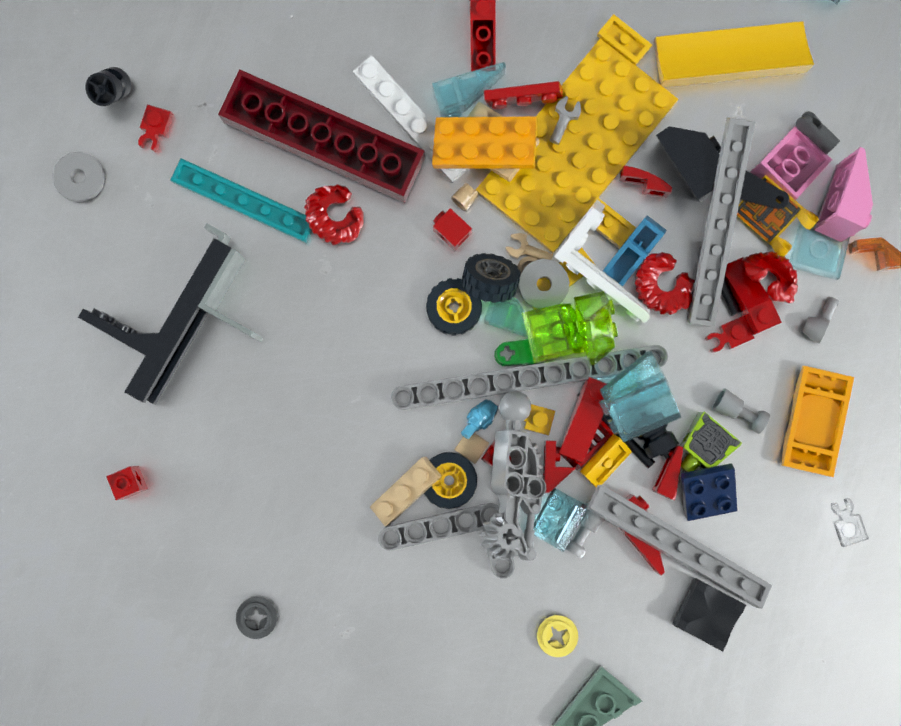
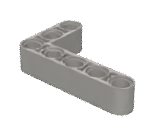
M486 503L389 525L380 532L378 536L379 543L386 550H395L479 530L485 532L483 523L488 522L484 519L485 510L495 508L499 513V506L494 503ZM467 513L473 517V524L470 527L464 528L459 524L458 520L462 514ZM436 520H445L448 523V530L444 533L436 532L434 530V522ZM413 525L420 526L423 530V536L419 539L412 538L409 535V528ZM385 532H395L398 536V541L393 545L387 544L384 540ZM488 555L491 569L496 577L508 578L513 574L515 569L513 558H504L510 563L509 569L505 572H499L496 570L495 565L500 559Z

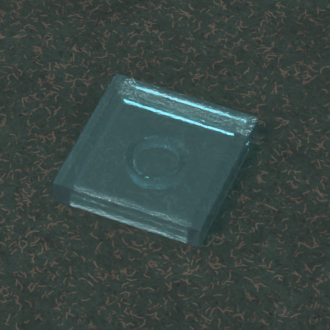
M799 222L790 258L793 268L835 280L840 279L850 237L840 242L815 231V225L811 229H806Z

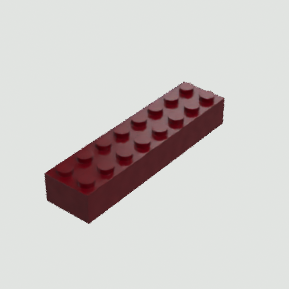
M240 69L218 113L223 123L404 203L425 160V150Z

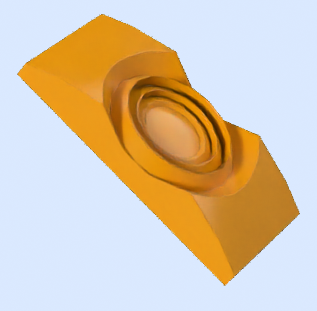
M802 366L793 394L790 422L784 436L781 466L834 477L854 377Z

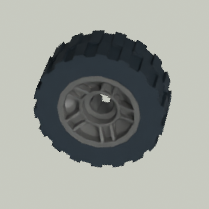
M491 253L475 254L473 257H469L465 263L461 283H463L462 286L466 289V292L477 299L492 303H502L506 300H511L515 296L521 272L516 264H513L511 260L503 256Z

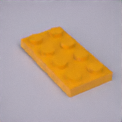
M436 117L432 166L434 169H535L537 117Z

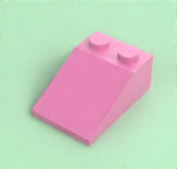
M795 126L750 173L761 179L765 175L768 176L796 200L832 159Z
M858 148L836 165L818 217L819 220L814 228L815 231L839 242L854 236L862 229H866L872 219L870 212L873 201L864 148Z

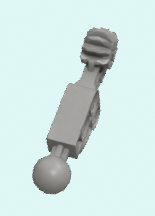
M511 391L505 394L499 403V412L503 419L506 420V428L504 431L496 432L491 475V489L495 495L499 496L500 500L499 513L493 514L490 517V522L483 523L485 532L480 533L484 537L481 546L487 547L486 554L494 556L496 559H512L518 555L522 560H534L537 555L536 550L533 548L535 514H538L541 510V501L546 492V484L543 480V475L540 474V469H543V465H540L539 461L541 453H538L536 450L538 446L536 443H531L529 433L520 432L521 422L530 415L531 402L527 395L522 392ZM520 507L527 514L524 536L519 525ZM503 537H515V539H503Z

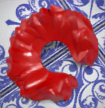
M336 184L335 186L316 188L315 192L305 200L306 205L304 208L306 209V222H308L309 228L312 229L313 234H318L320 238L325 239V242H331L332 245H337L340 242H353L358 237L363 226L364 214L361 207H351V210L341 221H333L327 214V208L331 204H344L351 199L352 193L346 186Z
M773 251L751 254L749 257L742 259L744 273L753 282H759L764 279L768 271L777 277L778 280L772 282L767 288V294L774 302L794 303V296L798 292L797 270L793 269L789 259H786L785 256H778Z
M651 253L647 256L636 273L635 285L636 291L639 293L638 298L642 300L643 304L647 305L648 309L659 311L660 314L668 313L672 315L680 309H687L692 301L695 280L690 278L688 273L682 272L677 275L676 285L671 291L665 292L659 288L657 284L659 275L665 271L673 270L677 263V260L669 253Z

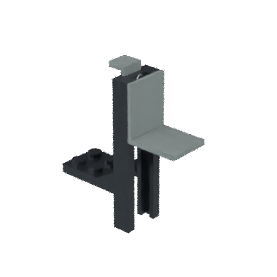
M206 223L204 228L217 236L218 239L213 238L159 333H136L137 330L124 323L122 324L119 321L113 323L114 317L95 308L92 312L82 309L78 316L81 320L145 355L125 390L126 394L142 403H145L147 400L156 405L209 313L260 342L263 338L216 311L246 259L237 250L228 246L231 238L226 233Z

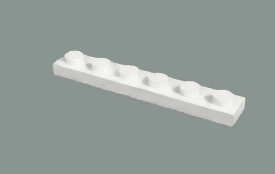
M371 55L353 70V74L420 149L425 150V154L432 161L435 125ZM468 169L439 170L453 183Z

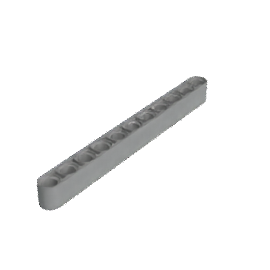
M651 345L403 385L393 390L391 400L397 408L407 410L506 394L511 391H525L586 381L589 377L600 379L655 370L666 364L668 353L660 345ZM650 351H656L660 355L658 364L650 362ZM625 355H631L635 359V366L633 368H628L624 365L623 358ZM600 359L609 361L610 370L608 372H602L599 369L598 362ZM575 363H581L585 366L586 370L583 376L574 374L573 365ZM550 367H556L560 370L561 376L559 380H551L548 377L547 371ZM525 371H531L535 374L536 380L534 384L529 385L523 382L522 374ZM501 375H506L511 380V385L506 389H502L497 385V378ZM476 379H481L486 384V389L481 393L473 391L471 387L472 382ZM451 383H456L461 388L460 394L456 397H451L446 392L447 386ZM426 387H431L436 392L434 399L430 401L423 400L421 397V392ZM401 391H406L410 394V401L405 405H400L396 401V396Z

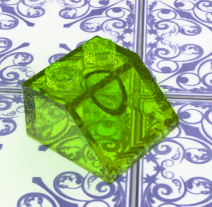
M604 291L574 297L579 340L590 365L598 363L615 348L614 337H618L616 324L611 319V315L615 314L612 299L608 300Z
M571 303L557 304L522 313L534 363L555 361L584 353L582 348L583 338L578 332L576 325L577 315Z

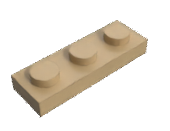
M426 456L422 457L378 498L370 508L385 527L389 526L439 480L442 475Z

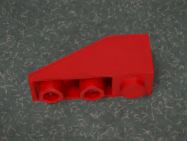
M470 0L471 72L496 71V0Z

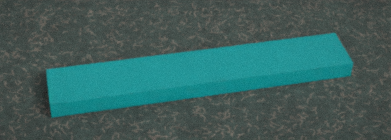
M180 158L170 179L172 183L307 244L312 229L309 228L308 222H306L305 214Z

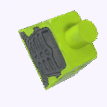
M705 411L699 412L679 445L683 447V452L687 454L686 458L681 462V469L685 472L695 471L699 465L704 469L715 467L740 447L742 442Z

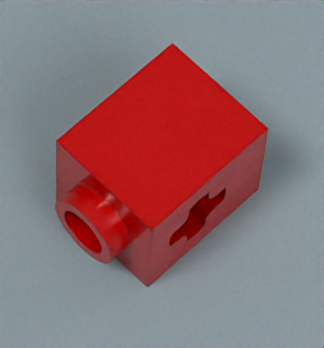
M451 208L446 213L441 211L433 220L435 223L433 231L454 251L472 234V228Z
M129 466L106 476L115 500H123L148 490L139 466Z

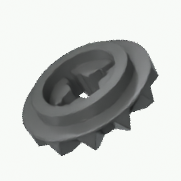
M252 597L245 600L239 606L236 613V624L240 632L246 637L261 639L273 631L278 614L274 604L270 603L266 598ZM254 610H258L260 615H267V617L260 620L259 629L255 620L246 619L254 615Z

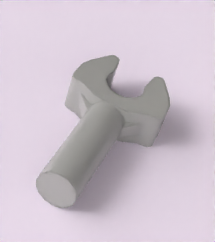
M567 96L561 99L555 108L560 118L550 138V142L557 145L560 143L568 122L578 120L581 113L579 101L576 103L573 111H566Z

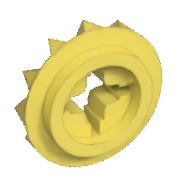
M554 615L545 618L539 625L537 641L540 648L546 654L552 657H564L575 649L578 643V630L569 618ZM552 626L558 632L564 631V634H562L564 645L557 640L552 641L550 639L553 636Z

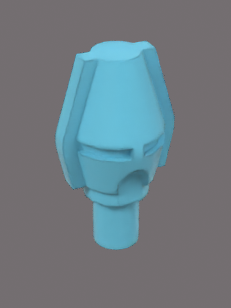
M486 399L472 408L467 416V420H469L467 422L468 425L461 434L466 439H469L475 431L486 429L492 424L498 411V406L491 400Z

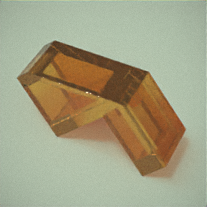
M882 237L855 240L848 244L849 254L874 252L877 271L901 269V252Z

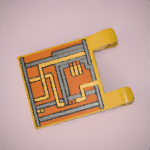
M765 175L762 180L784 191L768 176ZM789 194V203L783 209H775L742 201L739 204L737 216L769 243L778 256H785L792 248L788 241L779 236L796 218L806 229H811L819 220L817 215L805 209ZM778 196L776 198L777 203H782L784 201L783 197Z

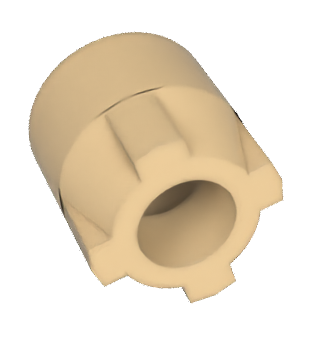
M465 183L455 192L451 199L460 209L466 211L478 197V192L468 183Z

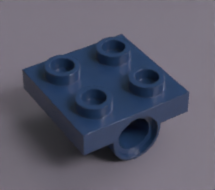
M732 463L681 473L684 513L687 521L738 511L735 468Z

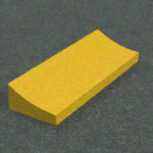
M804 21L657 36L654 39L659 84L664 88L807 73L814 65L806 38Z

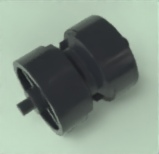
M109 67L90 75L86 81L85 90L88 98L94 104L108 106L125 98L130 93L131 81L128 74L121 68Z
M643 412L641 414L642 422L632 427L634 433L639 440L645 441L643 448L649 459L659 455H664L665 459H668L670 457L668 452L677 446L679 442L672 431L666 430L668 423L662 412L653 416H647Z

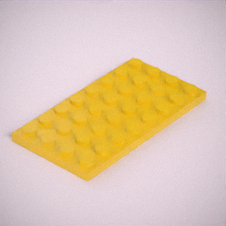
M602 38L598 40L561 85L563 88V98L568 97L565 106L566 111H573L576 103L579 101L581 113L578 120L568 122L560 143L557 145L550 142V138L560 118L555 108L561 99H557L554 103L546 104L536 116V137L539 138L540 143L536 147L535 169H520L510 182L495 172L490 171L476 188V191L482 198L552 254L579 223L582 214L595 198L601 196L619 174L623 166L628 163L678 101L677 97Z

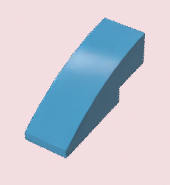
M647 215L603 271L623 286L667 230Z

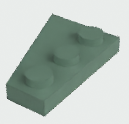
M600 666L553 726H602L613 718L616 719L630 707L638 705L642 700Z

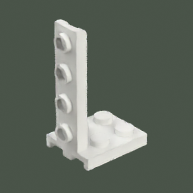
M596 200L561 244L554 257L562 263L564 261L567 262V268L573 273L579 274L580 272L587 278L586 282L596 290L602 289L607 293L606 297L617 306L621 304L625 307L627 314L636 321L640 319L646 323L650 316V309L647 308V305L643 304L640 299L578 252L589 236L588 230L595 231L605 216L602 213L605 205Z

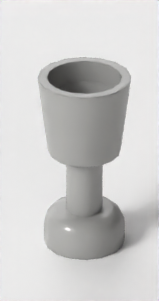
M724 388L713 405V411L733 419L740 416L751 422V429L760 434L766 427L770 414L766 411H759L756 414L743 407V400Z
M587 501L578 520V523L581 524L579 531L573 540L567 539L562 547L580 558H583L585 554V548L582 545L589 532L595 533L605 520L586 509L589 504Z

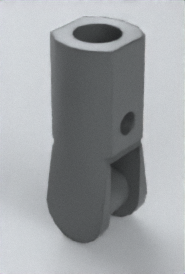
M806 111L796 121L797 129L809 137L825 154H828L840 142L813 112Z

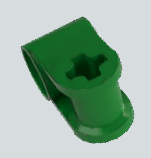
M528 338L501 343L494 352L495 361L501 366H527L544 363L542 338ZM504 348H507V351L513 354L509 357L508 361H506L504 356H500Z

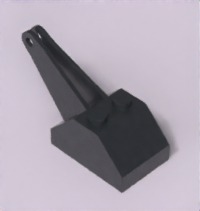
M671 126L656 135L698 201L702 202L712 196L721 149L714 135L709 138L704 132ZM746 170L740 200L775 209H783L788 205L789 196L785 191L778 189ZM778 196L783 197L784 201L782 203L776 202Z

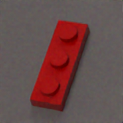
M559 81L484 90V99L488 106L493 109L507 108V105L512 104L529 106L532 102L537 101L549 104L563 98V88Z

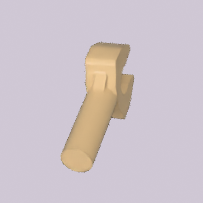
M522 233L510 236V239L521 244L519 249L508 246L505 249L509 256L516 260L525 254L537 259L549 260L553 256L551 253L530 246L526 240L527 235Z

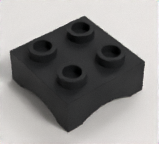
M695 578L673 625L723 652L746 604Z

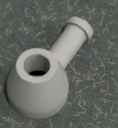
M827 297L820 317H808L802 332L814 342L820 344L835 307L839 304L836 298Z

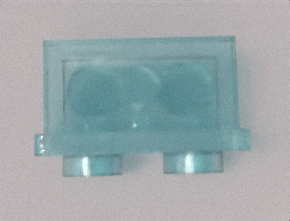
M554 488L534 522V536L564 552L584 517L587 505Z

